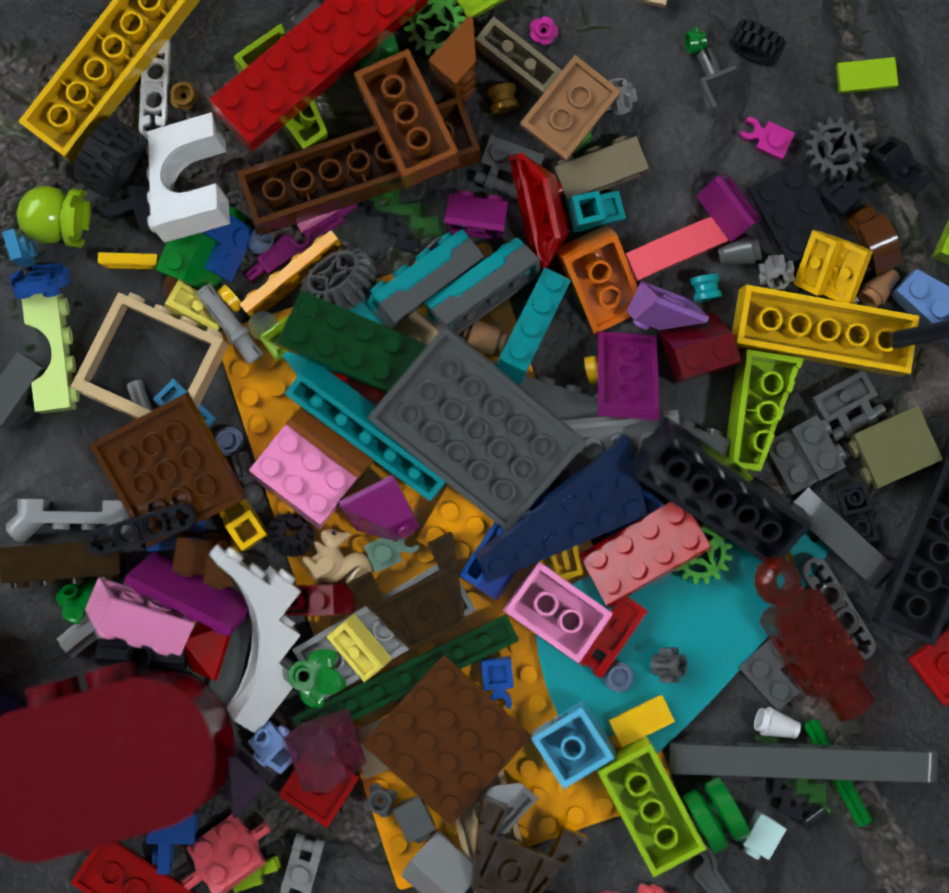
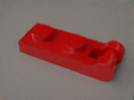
M629 597L617 602L610 610L613 613L578 663L582 667L586 665L593 670L592 674L599 679L606 673L648 612V610ZM597 648L605 653L601 661L592 656Z

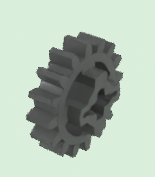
M828 117L825 126L821 122H817L815 130L809 131L807 136L809 140H806L804 148L809 150L804 156L805 160H813L809 168L812 170L818 167L820 169L819 177L828 173L830 181H833L835 175H839L841 180H845L847 172L852 176L856 175L857 167H863L866 161L864 157H867L869 149L864 148L868 138H860L863 129L858 128L854 130L853 120L847 125L843 124V117H839L837 123H834L832 118ZM841 142L840 149L835 151L834 155H831L833 148Z

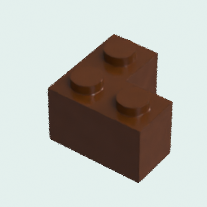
M193 530L181 531L175 537L172 571L184 577H193L195 574H201L203 576V584H208L213 589L222 590L226 589V586L234 587V578L214 561L210 553L216 545L224 550L231 547L239 553L238 546L231 535Z

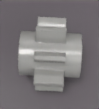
M623 78L610 80L609 82L621 90V94L608 110L614 115L628 113L632 109V102L638 101L636 88H633L632 83H628Z
M783 254L769 255L764 264H759L760 284L767 283L769 289L784 290L788 286L789 281H795L793 261L786 262Z

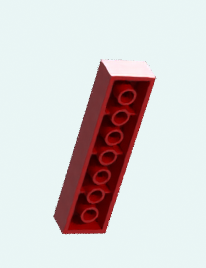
M326 0L209 98L212 110L252 153L426 6L428 0Z

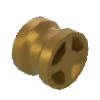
M502 83L487 89L488 97L492 99V105L490 106L492 114H505L515 111L520 107L519 101L514 96L516 92L514 83Z

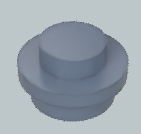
M222 428L215 436V440L225 456L239 453L244 446L243 435L236 428Z
M622 662L612 663L604 674L606 686L615 692L626 691L634 680L632 669Z

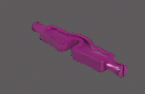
M354 204L342 208L311 228L304 230L303 234L306 236V241L303 244L296 243L289 234L283 235L267 252L257 257L258 264L244 273L251 282L265 272L268 275L273 274L287 264L296 254L303 253L311 247L318 236L327 234L330 230L333 231L345 222L344 216L358 206Z

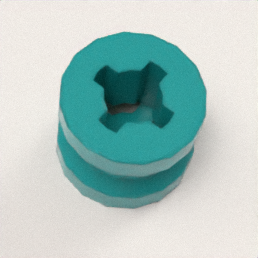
M719 274L701 275L690 279L691 285L695 288L693 296L695 303L717 300L723 297L722 291L718 288Z

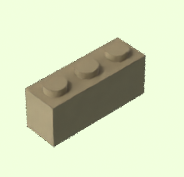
M494 16L475 39V49L538 99L541 98L562 71Z
M625 135L611 142L612 145L601 149V146H595L584 152L585 156L577 159L570 156L566 162L562 159L557 162L558 166L554 167L553 174L556 175L557 181L562 185L564 203L572 196L594 191L601 192L646 175L649 167L637 136L629 139Z

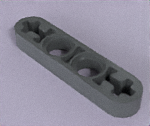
M810 557L805 559L800 566V575L845 649L852 657L858 659L870 658L876 649L874 638L832 570L821 558ZM810 564L819 565L821 569L818 570V575L821 580L828 578L829 582L821 584L816 589L815 585L820 584V581L816 576H809L808 572L811 571ZM828 587L834 588L837 592V599L832 604H827L823 600V592ZM844 612L849 613L853 619L852 625L847 629L841 628L838 624V618ZM855 632L859 640L866 641L867 644L864 645L865 651H855V647L858 645L857 641L852 636L847 638L846 635Z

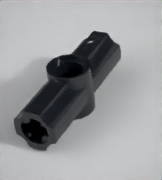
M98 640L95 654L98 666H112L135 659L137 669L187 670L189 661L185 649H183L181 656L172 653L169 656H165L155 652L151 647L143 645L142 648L147 650L149 656L146 663H143L137 658V650L139 648L131 646L125 641Z

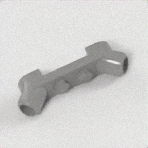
M17 499V514L6 523V531L17 542H26L45 523H52V529H70V524H81V530H95L99 528V524L109 525L128 519L130 516L121 501L103 500L102 512L50 511V500ZM124 525L121 530L123 538L133 541L135 530L129 525Z

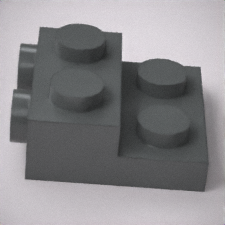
M818 415L774 437L770 446L768 456L790 495L846 467L843 461L847 459L843 448L839 444H833L829 437L833 433L831 426L825 418L820 420Z

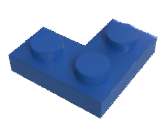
M229 214L230 224L200 233L216 242L204 269L225 281L232 282L248 248L249 238L254 228Z

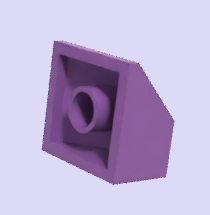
M641 280L627 309L628 314L634 319L633 323L646 330H649L650 326L658 330L702 324L707 323L709 316L691 299Z

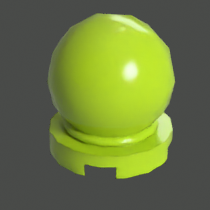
M51 186L34 187L27 191L19 202L16 216L20 229L28 238L39 243L52 244L63 239L66 246L81 248L85 244V240L81 239L83 230L89 231L90 202L84 201V196L88 192L83 189L72 188L66 195L62 190Z

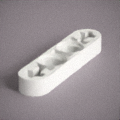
M169 39L158 52L160 57L164 56V60L154 57L151 65L141 74L139 132L145 136L146 141H148V131L145 128L151 126V116H145L146 112L155 115L157 127L167 126L171 51ZM153 65L163 67L164 72L159 79L148 77V70ZM153 93L162 96V103L157 108L149 107L146 102L148 96Z

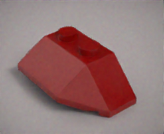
M525 154L508 155L527 245L540 259V270H543L544 267L548 268L568 235L569 217L566 210H563L562 185L557 181L556 175Z

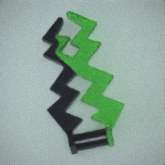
M400 189L381 195V199H389V206L379 207V196L362 201V208L371 207L369 217H388L387 234L397 235L395 248L419 255L428 247L432 251L439 246L437 242L443 236L439 230L438 215L421 218V202L401 205L399 203ZM411 215L410 230L425 228L423 237L434 235L435 237L421 250L418 249L419 239L406 241L407 224L396 225L397 217Z
M755 736V739L770 743H778L779 737ZM773 777L772 797L782 798L778 811L801 821L808 831L825 816L832 814L826 805V784H807L808 779L798 778L796 794H811L808 803L819 802L821 804L803 818L804 806H790L793 789H781L784 778Z

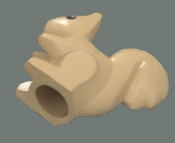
M333 529L323 530L321 538L324 545L315 541L313 546L317 554L312 558L304 556L300 560L317 584H336L343 580L348 583L370 571L372 572V564L365 554L354 552L344 557L339 547L349 538L350 532L342 533Z

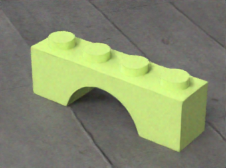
M43 293L34 294L31 297L22 299L24 323L43 332L50 343L52 351L51 362L46 372L31 382L34 410L41 414L75 410L76 402H79L80 395L71 388L73 383L72 373H76V362L74 356H70L69 344L73 343L71 327H67L66 315H69L70 312L68 299L64 298L61 293L53 297H44Z

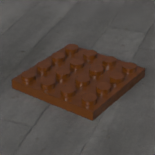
M189 391L89 444L130 518L180 502H189L198 511V520L195 523L197 524L247 498ZM181 511L178 515L171 517L170 521L171 523L181 519L185 521L189 518L188 512L183 513ZM151 517L149 519V528L153 532H161L163 528L162 521L158 517ZM175 534L145 542V544L149 548Z
M444 654L362 744L451 826L531 739L532 735Z

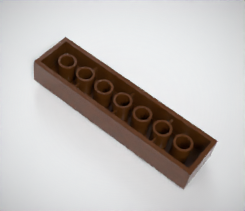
M461 96L436 104L459 152L460 165L433 177L480 162V148ZM375 125L237 172L255 227L260 236L404 188Z

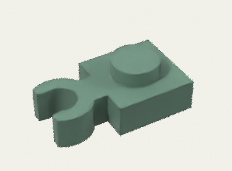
M380 538L364 545V548L375 573L402 562L400 553L403 551L406 553L416 552L420 548L419 545L407 547L405 545L406 538H399L395 542L386 538Z

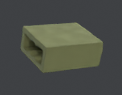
M919 406L909 408L855 432L849 437L850 442L847 443L851 455L854 459L858 458L862 466L860 475L867 486L870 485L872 489L885 486L943 460Z

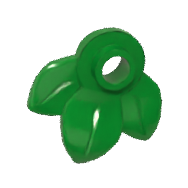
M98 578L88 579V583L66 585L57 592L56 601L62 607V616L67 622L80 624L86 612L85 608Z
M315 650L310 653L306 660L297 661L288 669L287 679L289 684L294 689L299 690L301 700L309 707L322 708L325 700L324 695L336 694L346 687L343 676L332 668L337 658V652L333 650ZM303 670L307 671V679L299 681L298 674Z

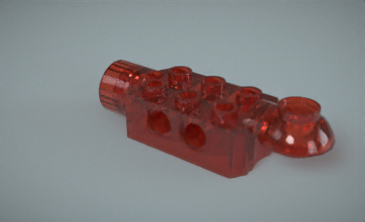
M770 557L764 560L756 570L754 586L759 597L764 602L773 606L764 610L759 623L806 696L825 698L839 721H848L859 716L869 709L875 701L861 678L867 663L819 589H803L799 571L790 560L783 557ZM779 574H781L784 579V583L781 588H779L777 585V577Z

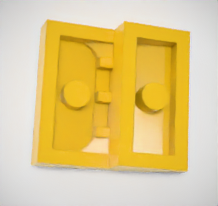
M812 230L793 285L817 296L825 295L835 301L854 304L873 251L845 239Z

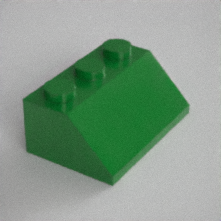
M229 206V214L246 224L248 216ZM201 233L167 242L155 269L161 275L179 280L197 290L211 283L217 292L222 278L204 269L216 242Z

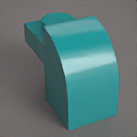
M599 191L572 196L565 202L573 232L589 231L595 227L621 222L626 219L619 191L600 194Z

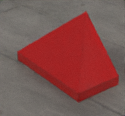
M200 623L190 633L184 647L192 671L217 681L231 635L218 634L211 627Z

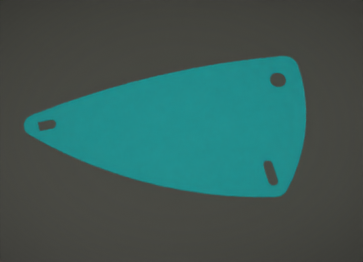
M808 529L790 550L796 567L789 571L781 572L773 569L726 538L724 544H732V548L726 550V554L733 558L724 562L728 567V571H718L720 575L719 580L709 576V584H703L701 578H699L697 584H691V576L686 580L680 579L681 570L677 572L672 571L628 596L648 610V612L613 661V663H625L633 671V683L629 689L623 692L612 691L606 686L604 675L599 679L592 674L593 670L586 665L582 667L536 635L543 677L557 714L559 715L585 700L607 736L610 737L615 734L608 719L662 694L675 722L646 736L656 754L659 753L727 685L740 670L738 667L760 647L806 586L800 575L802 562L810 557L824 560L831 548L821 539L816 542L809 539L811 530ZM704 533L707 539L711 538L709 535ZM718 548L714 553L713 559L715 562L718 559ZM703 554L698 556L697 558L704 559ZM697 564L689 567L690 570L695 572H705ZM810 564L811 571L808 572L809 576L815 574L819 565ZM590 574L572 584L608 611L614 606H606ZM678 647L679 654L686 656L688 663L685 676L679 677V682L660 683V676L653 675L651 671V658L654 654H659V648ZM597 648L592 656L601 661L605 653Z

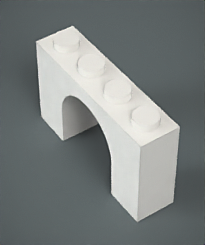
M213 112L148 131V144L146 145V153L149 158V167L146 169L150 185V191L147 192V199L150 204L148 225L151 231L156 233L164 243L230 224L229 200L216 183L188 192H173L175 181L184 168L195 161L226 152L225 129Z

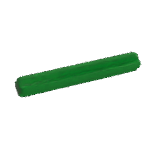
M813 718L803 724L812 744L832 745L818 719ZM832 779L856 825L863 827L869 824L872 818L851 780Z

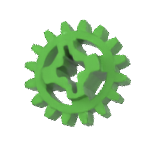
M428 0L427 5L408 20L411 23L404 28V31L413 34L408 38V41L411 44L417 43L415 48L421 53L426 48V55L432 57L434 51H437L445 42H441V39L447 35L451 36L466 19L465 16H460L464 8L461 5L455 7L457 0ZM431 8L430 11L422 15L427 9ZM447 9L451 11L454 23L447 19ZM439 20L445 26H437L433 29L427 23H437ZM418 27L424 29V38H426L425 41L420 36Z
M704 522L701 523L700 528L703 533L711 537L707 540L712 549L703 554L704 559L695 558L673 571L681 570L680 579L686 580L691 576V584H697L699 578H701L703 584H709V576L719 580L720 575L718 571H728V567L724 562L733 558L726 554V550L731 549L732 544H724L726 537L722 534L719 535L713 528L709 529V526ZM718 548V559L715 562L713 559L714 553ZM697 564L705 572H695L690 570L689 567Z

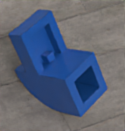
M198 810L176 825L148 833L146 844H158V847L153 848L152 864L157 865V874H170L173 870L174 844H195L198 839Z

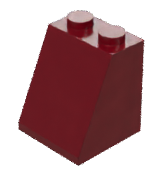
M714 312L707 314L709 316L707 323L658 330L675 385L730 369L741 362L733 333Z

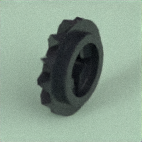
M289 511L286 514H278L270 522L267 536L269 543L278 553L288 557H297L309 551L313 545L315 532L312 530L310 522H307L300 514H291ZM287 528L291 531L299 529L296 539L293 536L284 537L288 530Z

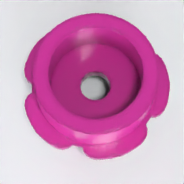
M549 17L537 18L530 25V37L540 45H548L553 42V38L557 37L558 27L553 24V20ZM542 28L546 29L545 33L541 32Z

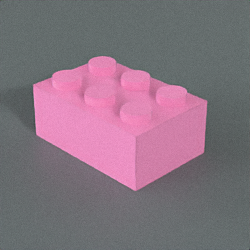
M287 424L249 469V475L252 479L319 530L340 505L339 501L348 495L357 481V477Z
M540 562L533 565L502 610L577 663L582 660L613 614Z
M100 577L85 608L97 634L110 640H113L115 637L121 638L127 644L137 648L145 645L165 656H169L170 653L181 656L195 624L185 614L173 608H166L159 601L147 595H140L129 586Z

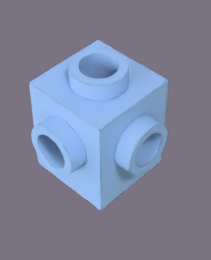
M269 720L248 741L255 751L252 754L254 759L265 767L267 765L279 774L301 753L291 740L294 737L291 731L282 724L277 727Z

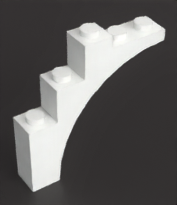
M216 545L211 551L210 556L239 585L248 605L252 625V647L248 666L239 689L226 709L235 722L256 734L293 688L287 679L288 669L293 662L285 655L300 637V634L294 628L296 622L285 614V611L301 591L294 584L296 578L286 570L281 569L278 572L269 566L264 571L254 563L248 566L242 562L243 557L231 547L224 550Z

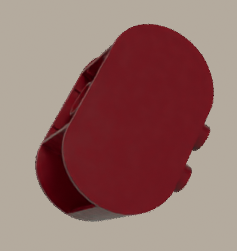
M135 659L84 673L88 690L81 691L78 676L25 690L29 707L0 717V853L20 862L41 863L167 828L187 819L201 805L207 803L221 790L232 768L235 752L234 731L229 713L218 695L201 680L183 672L155 670L139 675Z

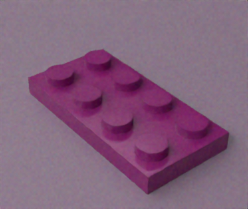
M598 331L597 416L658 420L660 405L657 336Z

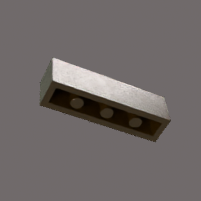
M114 539L96 540V544L103 546ZM86 541L0 548L1 583H11L12 589L29 587V581H40L41 586L59 585L58 579L70 578V584L88 583V577L94 576L110 581H118L117 575L126 574L124 549L97 556L88 550Z

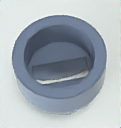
M254 229L250 235L248 246L253 253L261 254L270 249L274 240L269 233L260 236L257 229Z

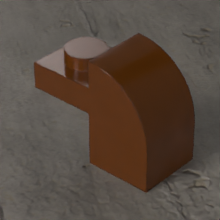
M869 205L845 217L846 226L859 240L860 246L873 251L868 266L876 276L903 263L898 237L885 214L879 215Z

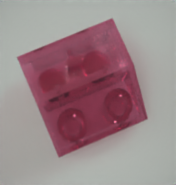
M349 709L304 722L284 737L303 791L329 793L367 763Z

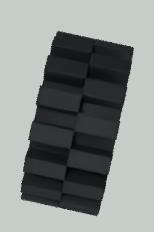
M742 19V21L738 22L728 44H730L729 47L735 53L740 54V57H746L749 59L748 61L752 63L754 61L760 66L763 64L765 67H774L783 52L786 41L783 36H779L777 31H772L771 27H764L762 23H754L753 20L747 21Z

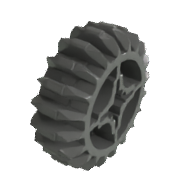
M351 246L345 249L341 247L338 252L332 250L330 255L322 256L321 261L314 263V267L306 272L307 277L303 278V285L300 290L350 310L354 307L357 308L360 302L366 301L365 297L372 294L370 290L377 285L376 279L379 274L372 258L366 252H363L361 248L355 249Z

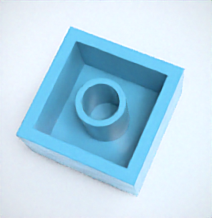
M585 700L536 728L531 737L563 789L615 759L616 748Z

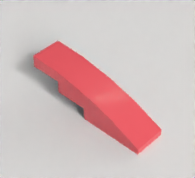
M708 217L626 253L625 256L638 282L659 271H664L681 262L693 259L729 242V240L713 218Z

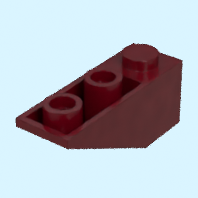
M346 583L296 585L301 592L285 611V614L288 616L354 613L353 592Z

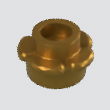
M179 82L170 90V102L175 108L189 110L194 106V102L198 100V91L189 82ZM186 94L187 97L183 99L181 98V95Z

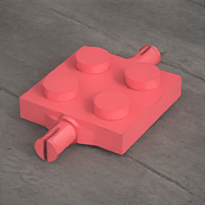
M234 812L198 838L195 844L187 846L186 848L194 861L196 871L182 880L184 887L190 891L191 888L203 881L207 884L211 893H226L266 864L259 850L258 840L272 831L269 824L264 820L253 830H249L244 825L240 816Z

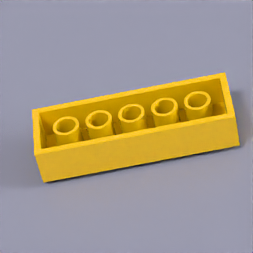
M745 285L738 291L732 333L736 346L739 349L800 357L812 362L902 377L911 374L915 345L894 349L890 345L889 334L895 331L918 327L920 316Z

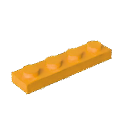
M331 230L327 234L318 236L311 247L303 253L296 254L290 260V264L281 271H276L270 275L267 282L259 289L249 292L244 301L240 303V306L253 321L260 318L302 283L303 278L307 277L306 272L314 267V263L321 261L322 256L330 255L332 250L338 252L343 247L341 242Z

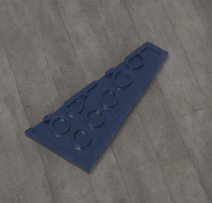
M624 433L615 440L617 443L606 452L603 450L594 457L595 460L582 471L577 470L542 499L543 503L532 512L528 510L520 517L521 520L508 531L503 530L476 552L482 577L487 583L648 515L640 482L635 478L629 463L633 458V453L627 435Z

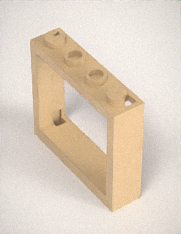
M118 292L71 388L134 419L151 411L90 383L127 308L210 345L188 390L198 408L229 347L222 339L223 334L211 328H207L206 331L196 327L197 323L185 316H181L180 320L170 316L171 311L158 304H155L154 308L144 304L145 299L134 293L129 292L128 296Z

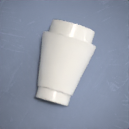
M767 707L766 709L760 708L754 720V729L759 731L762 736L796 739L800 733L801 724L779 711Z

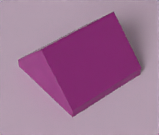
M728 174L718 175L696 195L697 199L730 242L763 220Z

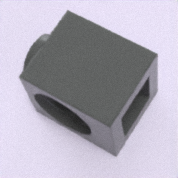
M418 795L393 807L392 811L408 843L415 840L419 844L433 836L432 831L436 829V824L425 801Z

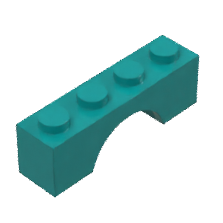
M545 267L496 364L500 370L519 385H521L571 281Z

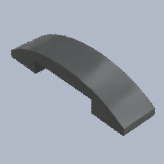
M809 487L793 501L805 510L812 523L809 529L873 587L895 567Z

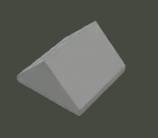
M438 830L411 859L401 876L420 893H465L471 886L473 861Z

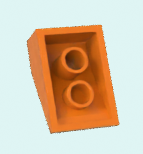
M605 225L560 246L556 254L566 278L571 280L570 286L593 334L595 335L598 331H603L631 318L627 309L638 286L618 235L608 225Z

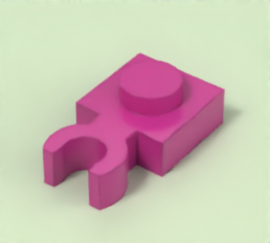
M748 117L745 123L752 126L753 133L741 131L739 138L744 141H757L755 150L782 161L795 133L770 121L763 128L757 119Z

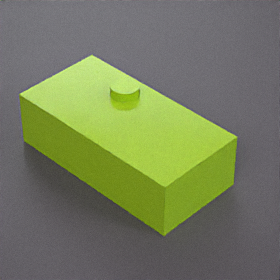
M646 736L617 751L615 759L596 769L653 878L707 849Z

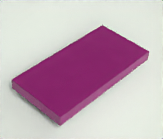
M155 551L130 571L124 581V584L133 588L136 593L147 595L159 601L162 606L173 608L185 614L188 619L199 621L211 627L218 634L230 636L249 616L248 605L242 594L228 587L222 590L210 588L208 584H203V576L201 574H195L193 577L178 575L177 572L172 571V559Z

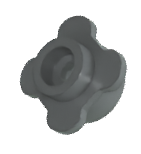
M373 783L369 787L370 794L368 799L363 802V807L368 812L373 811L380 814L383 818L388 817L391 814L390 807L392 802L397 799V793L394 789L387 790L382 788L379 783ZM379 797L383 799L382 803L377 801Z

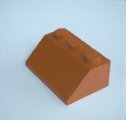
M470 16L461 23L429 59L430 84L448 100L461 96L464 103L470 99L476 90L474 88L476 83L474 24Z
M300 407L286 422L288 426L360 480L364 478L376 462L303 407Z

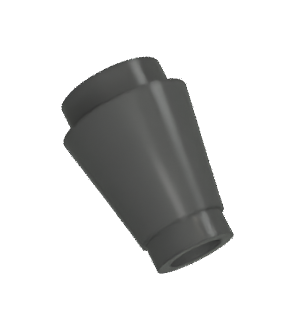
M749 235L718 248L721 265L755 264V261L762 260L758 237L750 238Z

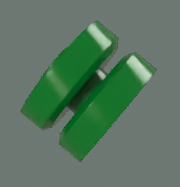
M718 776L707 781L704 785L705 792L710 800L709 803L695 789L681 796L701 839L705 840L714 855L728 847V841L722 831L724 827L731 838L737 842L751 835L736 803Z

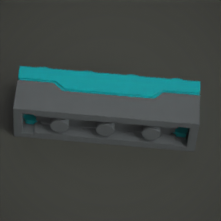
M463 229L454 235L451 231L448 232L437 242L439 246L431 251L429 247L426 248L415 258L416 263L410 267L407 264L403 265L394 272V279L388 283L383 280L370 290L372 295L367 305L374 311L385 327L392 329L425 305L424 302L428 298L451 284L455 278L464 275L474 268L476 263L483 259L484 255L473 241L468 238Z
M516 237L511 242L501 245L491 256L480 260L474 268L464 275L455 278L451 284L428 298L424 302L427 319L439 331L446 324L454 332L460 334L540 277V259Z

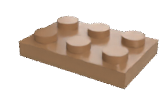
M574 55L520 122V127L566 162L618 98L621 90Z

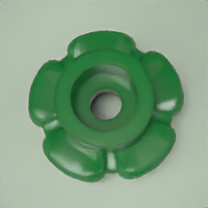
M696 26L693 27V30L685 31L684 33L685 48L689 55L695 53L698 55L703 49L707 48L706 34L704 31L699 32Z

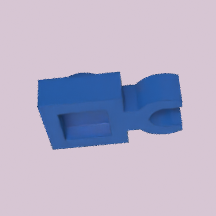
M511 656L481 659L484 691L493 690L490 697L494 701L498 698L505 699L506 707L510 709L512 698L506 689L514 688Z

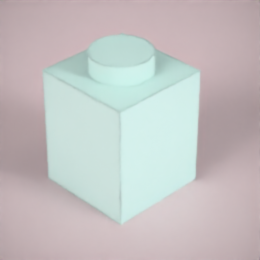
M756 809L747 824L751 835L740 842L745 846L743 851L757 860L761 856L770 860L787 829L779 822Z

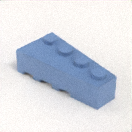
M918 269L909 273L889 295L908 314L920 316L919 324L921 326L949 320V286ZM949 337L939 339L938 341L949 351Z

